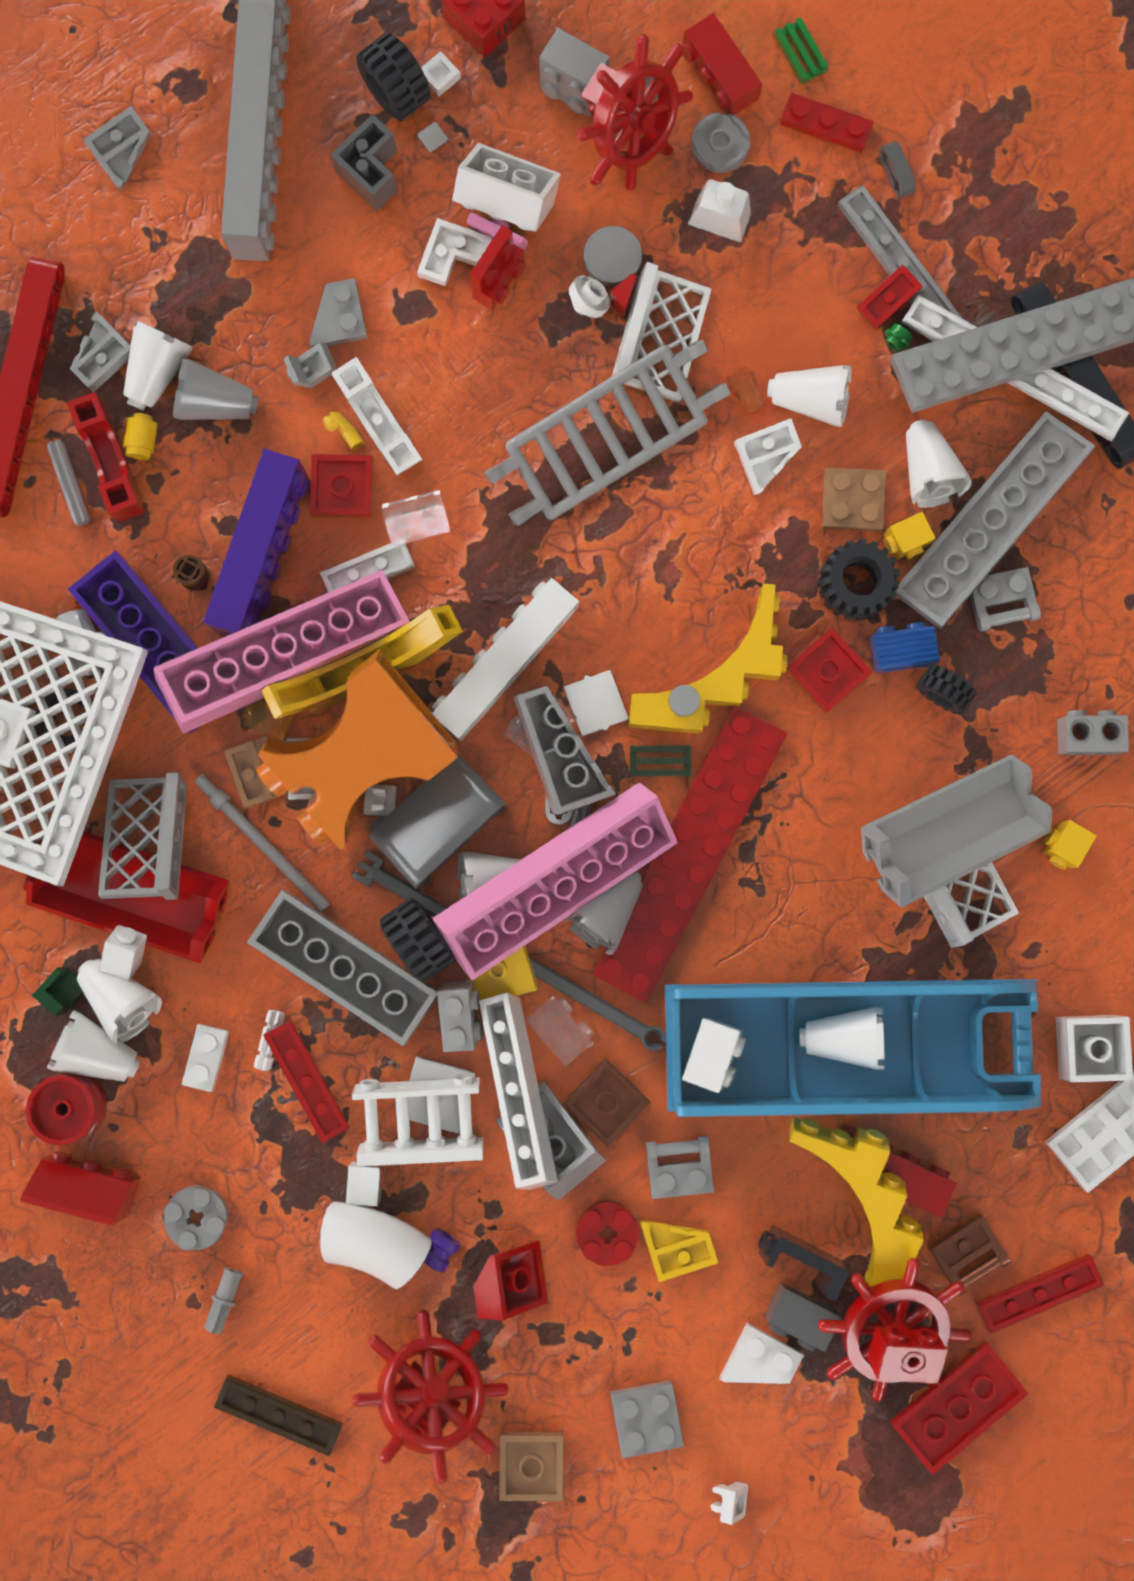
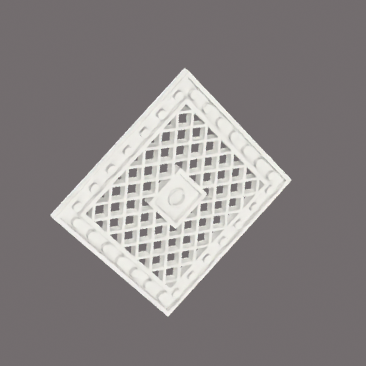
M0 601V634L7 636V638L0 641V674H2L6 685L0 687V698L10 693L14 702L11 703L0 699V791L4 789L9 800L0 805V865L57 886H64L148 650ZM21 641L34 646L24 651ZM13 646L16 656L6 661L2 650ZM47 650L61 655L51 660ZM39 654L43 665L32 670L28 659ZM74 659L88 664L78 669ZM66 663L70 674L59 679L55 668ZM20 664L24 675L14 680L10 669ZM93 671L97 683L86 688L81 677ZM47 673L51 684L40 689L36 678ZM74 682L78 693L67 698L63 687ZM28 683L32 694L22 699L18 688ZM55 692L59 703L48 708L44 697ZM96 693L92 703L90 696ZM82 701L86 712L75 718L71 706ZM36 702L41 713L35 715V710L26 707ZM63 711L68 722L56 727L52 716ZM44 721L49 732L38 737L34 726ZM85 723L83 731L81 732L79 725ZM71 730L76 741L65 747L60 735ZM28 736L30 742L24 745L26 737ZM52 740L57 751L46 757L42 745ZM34 750L38 762L27 767L23 755ZM75 752L71 762L69 754ZM61 760L65 771L54 776L50 764ZM17 765L19 772L9 776L5 766L15 769ZM42 769L46 781L35 786L31 774ZM23 779L27 791L17 796L13 784ZM64 781V784L60 791L58 784ZM50 789L54 801L43 805L39 794ZM31 799L35 811L25 816L20 804ZM12 809L16 821L6 826L2 813ZM53 811L52 817L49 819L47 813ZM39 818L43 831L33 835L28 823ZM20 828L24 838L10 833Z

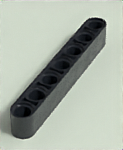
M1042 281L1033 283L1011 297V305L1016 315L1057 302ZM1092 356L1051 368L1127 411ZM1130 415L1127 416L1112 441L1091 431L1110 462L1116 468L1121 469L1134 461V421Z

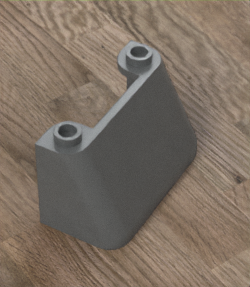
M458 754V758L429 781L425 780L386 818L382 815L378 817L368 827L371 830L368 837L415 889L420 890L431 880L430 877L433 875V871L437 873L441 869L440 867L478 831L490 823L488 821L489 818L498 817L508 805Z

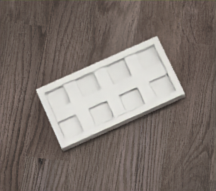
M1134 1069L1132 1081H1118L1045 1141L1080 1187L1087 1193L1134 1156Z

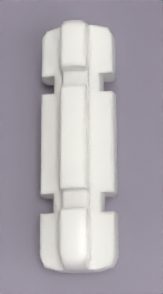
M269 1010L267 1012L265 1020L267 1026L263 1028L258 1047L260 1053L256 1055L254 1062L255 1068L263 1071L271 1069L274 1060L272 1058L273 1053L263 1034L282 1024L285 1013L278 1010Z

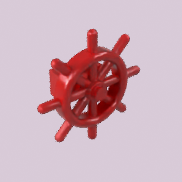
M641 34L636 40L635 60L625 64L618 71L601 63L581 96L589 104L587 110L594 115L593 124L577 132V138L581 142L593 139L595 148L602 157L590 176L589 180L592 185H599L613 164L618 168L626 169L625 188L628 191H632L636 188L638 167L648 163L659 151L665 156L673 153V147L667 140L674 127L678 107L691 102L693 99V93L690 90L678 92L676 80L671 73L684 53V48L681 44H675L660 65L647 59L649 38L645 34ZM653 77L651 82L645 89L646 78ZM658 94V101L652 102ZM644 133L645 136L640 140L641 134ZM628 140L627 150L621 151Z
M910 1258L907 1261L903 1279L887 1280L870 1287L861 1274H853L851 1283L860 1295L852 1302L844 1319H821L817 1324L821 1332L840 1333L843 1347L847 1353V1356L827 1369V1377L831 1380H836L855 1367L865 1377L875 1380L871 1396L876 1402L884 1399L888 1383L902 1381L927 1383L930 1386L938 1384L948 1351L946 1348L948 1341L969 1342L972 1338V1333L968 1329L950 1328V1319L944 1308V1305L964 1292V1284L960 1281H955L938 1294H935L930 1288L916 1281L920 1268V1262L916 1258ZM910 1301L922 1304L907 1314ZM896 1302L894 1311H888L885 1307L889 1303ZM873 1313L879 1319L878 1323L866 1322ZM932 1314L931 1326L916 1325ZM860 1335L873 1336L872 1339L859 1347Z
M420 1310L417 1314L419 1339L407 1343L395 1352L377 1335L369 1338V1346L386 1361V1364L378 1380L377 1392L356 1393L352 1397V1403L356 1407L378 1406L383 1424L392 1436L379 1455L381 1463L389 1464L402 1446L420 1454L432 1455L435 1481L438 1484H443L448 1478L445 1452L459 1446L468 1438L484 1453L491 1455L495 1452L496 1446L494 1442L477 1426L484 1412L485 1397L505 1396L509 1388L505 1383L484 1384L477 1364L469 1355L481 1339L480 1331L472 1330L460 1346L444 1338L432 1337L429 1313L426 1310ZM421 1355L422 1367L415 1360L410 1364L406 1360ZM434 1355L448 1361L438 1376H436ZM458 1371L465 1385L449 1386L448 1383ZM458 1399H467L465 1416L458 1410L461 1405ZM450 1420L457 1429L452 1434L443 1436V1429Z

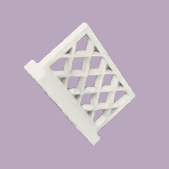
M647 262L640 273L612 376L635 363L638 354H640L641 358L647 355L641 345L643 339L652 335L658 347L664 345L658 331L668 326L671 327L677 338V341L667 345L670 349L679 344L682 349H685L687 347L685 341L690 339L689 345L697 341L711 288L657 270L658 265ZM659 280L670 284L675 294L663 300L657 290ZM690 291L702 295L700 305L693 309H690L683 296ZM655 297L657 303L652 305ZM678 298L685 313L672 318L665 304ZM660 307L667 322L655 328L649 315L651 311ZM698 311L697 316H696V318H695V316L693 315V313H695V312ZM688 317L693 326V331L683 337L676 322ZM647 326L650 331L645 333V329ZM692 360L682 366V372L686 379ZM653 366L648 368L662 397L679 402L682 395L678 388H676V392L665 389L660 380L661 377L669 374L668 369L657 374ZM632 378L624 383L625 385L645 391L638 379Z
M992 862L971 872L968 883L957 879L924 896L951 948L964 946L973 941V938L1019 914ZM978 870L988 874L990 878L988 889L974 885ZM953 883L967 888L963 903L954 901L951 896ZM973 890L986 894L983 910L969 906ZM992 898L1001 899L1007 912L1000 916L990 913ZM967 911L981 915L978 928L970 931L965 922ZM987 918H991V919H992L991 921H989V922L986 923Z

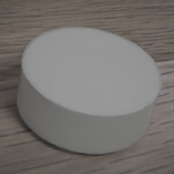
M680 685L671 692L668 700L669 707L678 716H690L698 709L700 696L695 688L689 685Z

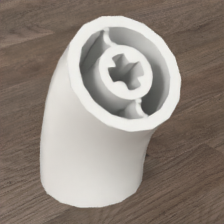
M335 1201L329 1205L325 1212L321 1228L320 1246L325 1262L363 1271L385 1282L393 1289H399L413 1277L422 1265L430 1250L431 1238L413 1226L386 1213L360 1205H350Z

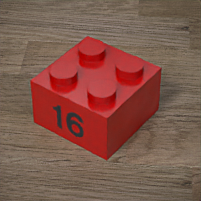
M441 0L444 20L483 58L491 53L526 20L525 0Z

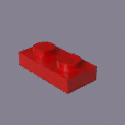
M902 264L857 306V310L878 331L920 292L923 286Z

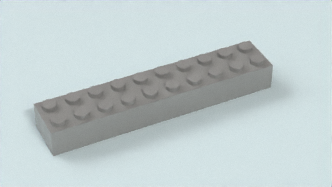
M239 0L221 229V235L235 260L269 261V251H273L275 246L274 232H271V223L276 222L277 208L276 204L273 203V196L279 190L278 175H275V168L281 162L280 146H277L278 137H282L283 122L282 118H279L280 108L284 109L285 93L281 86L282 80L286 81L287 65L283 58L284 52L288 53L289 37L288 33H285L286 24L290 25L291 9L290 5H287L288 0Z

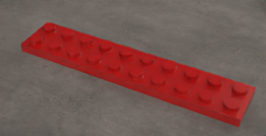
M735 705L733 706L670 825L678 843L651 861L641 880L643 888L618 948L613 955L603 952L592 975L647 1003L788 733Z

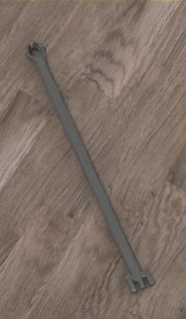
M366 850L364 856L368 860L374 861L373 864L369 866L360 861L357 865L367 872L365 877L356 871L351 875V877L368 887L375 881L405 900L410 897L414 898L433 917L448 908L384 870L382 866L385 861ZM529 956L536 978L639 1038L646 1049L657 1051L663 1047L658 1042L652 1044L647 1040L651 1032H656L659 1035V1040L666 1042L665 1033L661 1028L645 1025Z

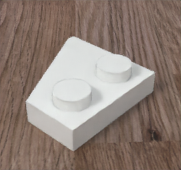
M747 1322L719 1377L724 1382L790 1384L804 1354Z

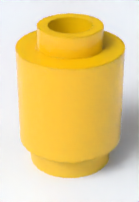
M134 413V417L127 418L123 447L126 449V456L138 460H150V454L154 453L158 424L152 421V416Z

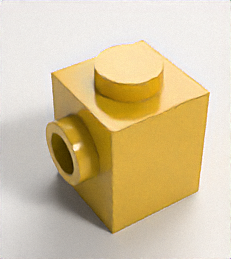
M923 511L890 526L884 533L885 547L889 550L890 554H894L896 560L905 556L907 560H911L923 554V548L929 546L936 539Z
M1071 820L1062 821L1057 829L1053 828L1044 841V844L1047 846L1043 853L1050 857L1049 862L1060 869L1079 868L1097 836Z

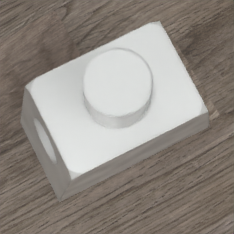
M712 179L708 180L698 195L688 225L741 243L751 215L749 193L735 188L729 182L721 183Z

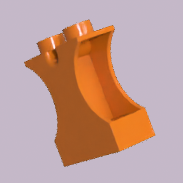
M380 650L376 651L350 672L346 682V709L341 718L329 730L317 737L304 741L290 742L268 738L258 753L263 763L256 768L257 774L265 786L276 796L281 797L287 791L295 794L303 787H311L315 790V793L309 799L307 808L297 815L298 820L308 835L317 843L321 844L327 838H330L340 850L346 846L350 830V809L359 796L368 788L381 781L395 777H415L429 781L458 758V743Z

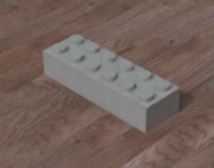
M286 890L280 892L247 941L248 944L402 1046L407 1044L437 998L438 989L427 982L424 983L417 979L409 970Z

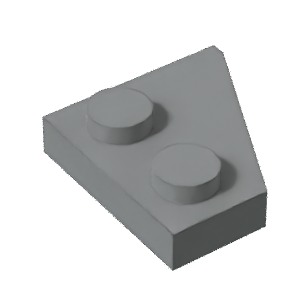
M131 106L84 138L83 141L117 189L121 191L124 189L151 134Z
M355 278L325 284L309 341L310 347H314L319 342L325 343L330 347L368 339Z
M98 312L93 315L94 325L89 336L84 335L80 344V352L75 356L70 370L92 393L128 362L131 347Z

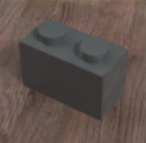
M780 1282L764 1315L768 1324H770V1330L782 1337L790 1334L798 1338L797 1343L812 1352L816 1348L825 1352L834 1333L821 1332L817 1326L818 1322L821 1319L841 1320V1316L835 1309Z

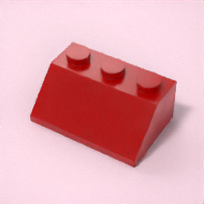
M56 1151L41 1158L20 1199L21 1202L114 1226L130 1215L140 1178L131 1176L132 1172L127 1169L113 1168V1171L101 1168L102 1163L83 1160L82 1163L71 1160L72 1155Z

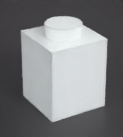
M118 925L105 941L99 971L129 981L142 963L147 935Z

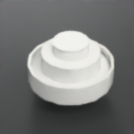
M582 275L578 276L570 285L569 295L574 309L579 314L599 318L609 309V296L599 281Z

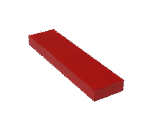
M289 1019L264 1033L263 1036L322 1144L348 1130L350 1126L292 1020Z
M1086 1254L975 1303L987 1331L992 1334L1102 1287L1104 1283L1092 1256Z

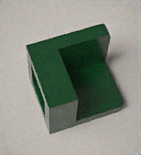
M66 966L57 967L32 996L53 1016L64 1015L84 992L77 982V975Z

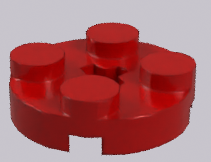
M599 1201L591 1205L581 1215L576 1228L577 1243L585 1258L602 1266H613L628 1260L638 1243L639 1232L636 1219L629 1210L615 1201ZM604 1225H610L611 1230L616 1231V1236L611 1237V1241H604V1237L598 1235L599 1231L604 1230Z

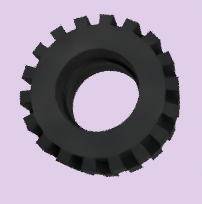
M385 32L356 55L358 69L365 84L377 102L393 118L403 121L431 99L429 83L419 63L409 49L391 33Z
M859 539L857 543H854V540H850L844 546H838L830 554L820 570L821 576L818 578V586H821L819 591L820 598L825 597L826 602L824 605L827 609L829 607L835 609L834 615L839 616L843 614L845 615V620L851 621L853 618H857V621H862L866 617L872 618L881 612L896 595L894 592L899 588L900 582L896 581V579L900 576L899 569H894V565L897 563L895 558L889 559L887 557L889 550L886 547L881 551L877 548L879 543L872 541L869 545L866 544V539ZM849 566H859L866 569L874 581L873 592L869 595H857L849 591L843 582V570Z
M410 897L380 919L382 931L391 946L411 973L425 983L456 961L435 922L419 901Z

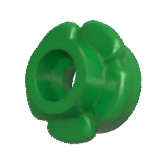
M893 324L890 330L886 329L884 332L887 336L885 343L891 349L899 352L901 349L907 350L909 348V343L913 336L903 326Z

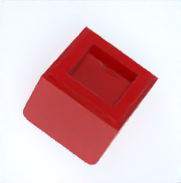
M634 273L630 274L611 290L610 304L622 318L626 316L635 290L637 276Z

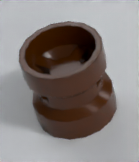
M183 555L176 560L173 566L175 578L189 590L203 589L209 582L210 572L206 565L196 556Z

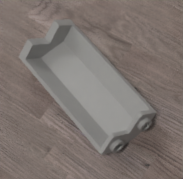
M1011 754L861 827L862 852L867 862L874 861L881 875V878L877 879L881 890L902 908L1050 833L1052 809L1046 802H1043L1031 793L1032 769Z

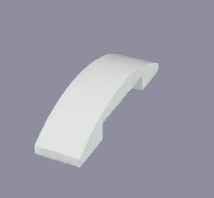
M357 357L331 373L362 425L397 476L422 461L419 453L397 423Z

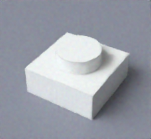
M441 51L421 67L429 87L438 97L461 79L460 71Z

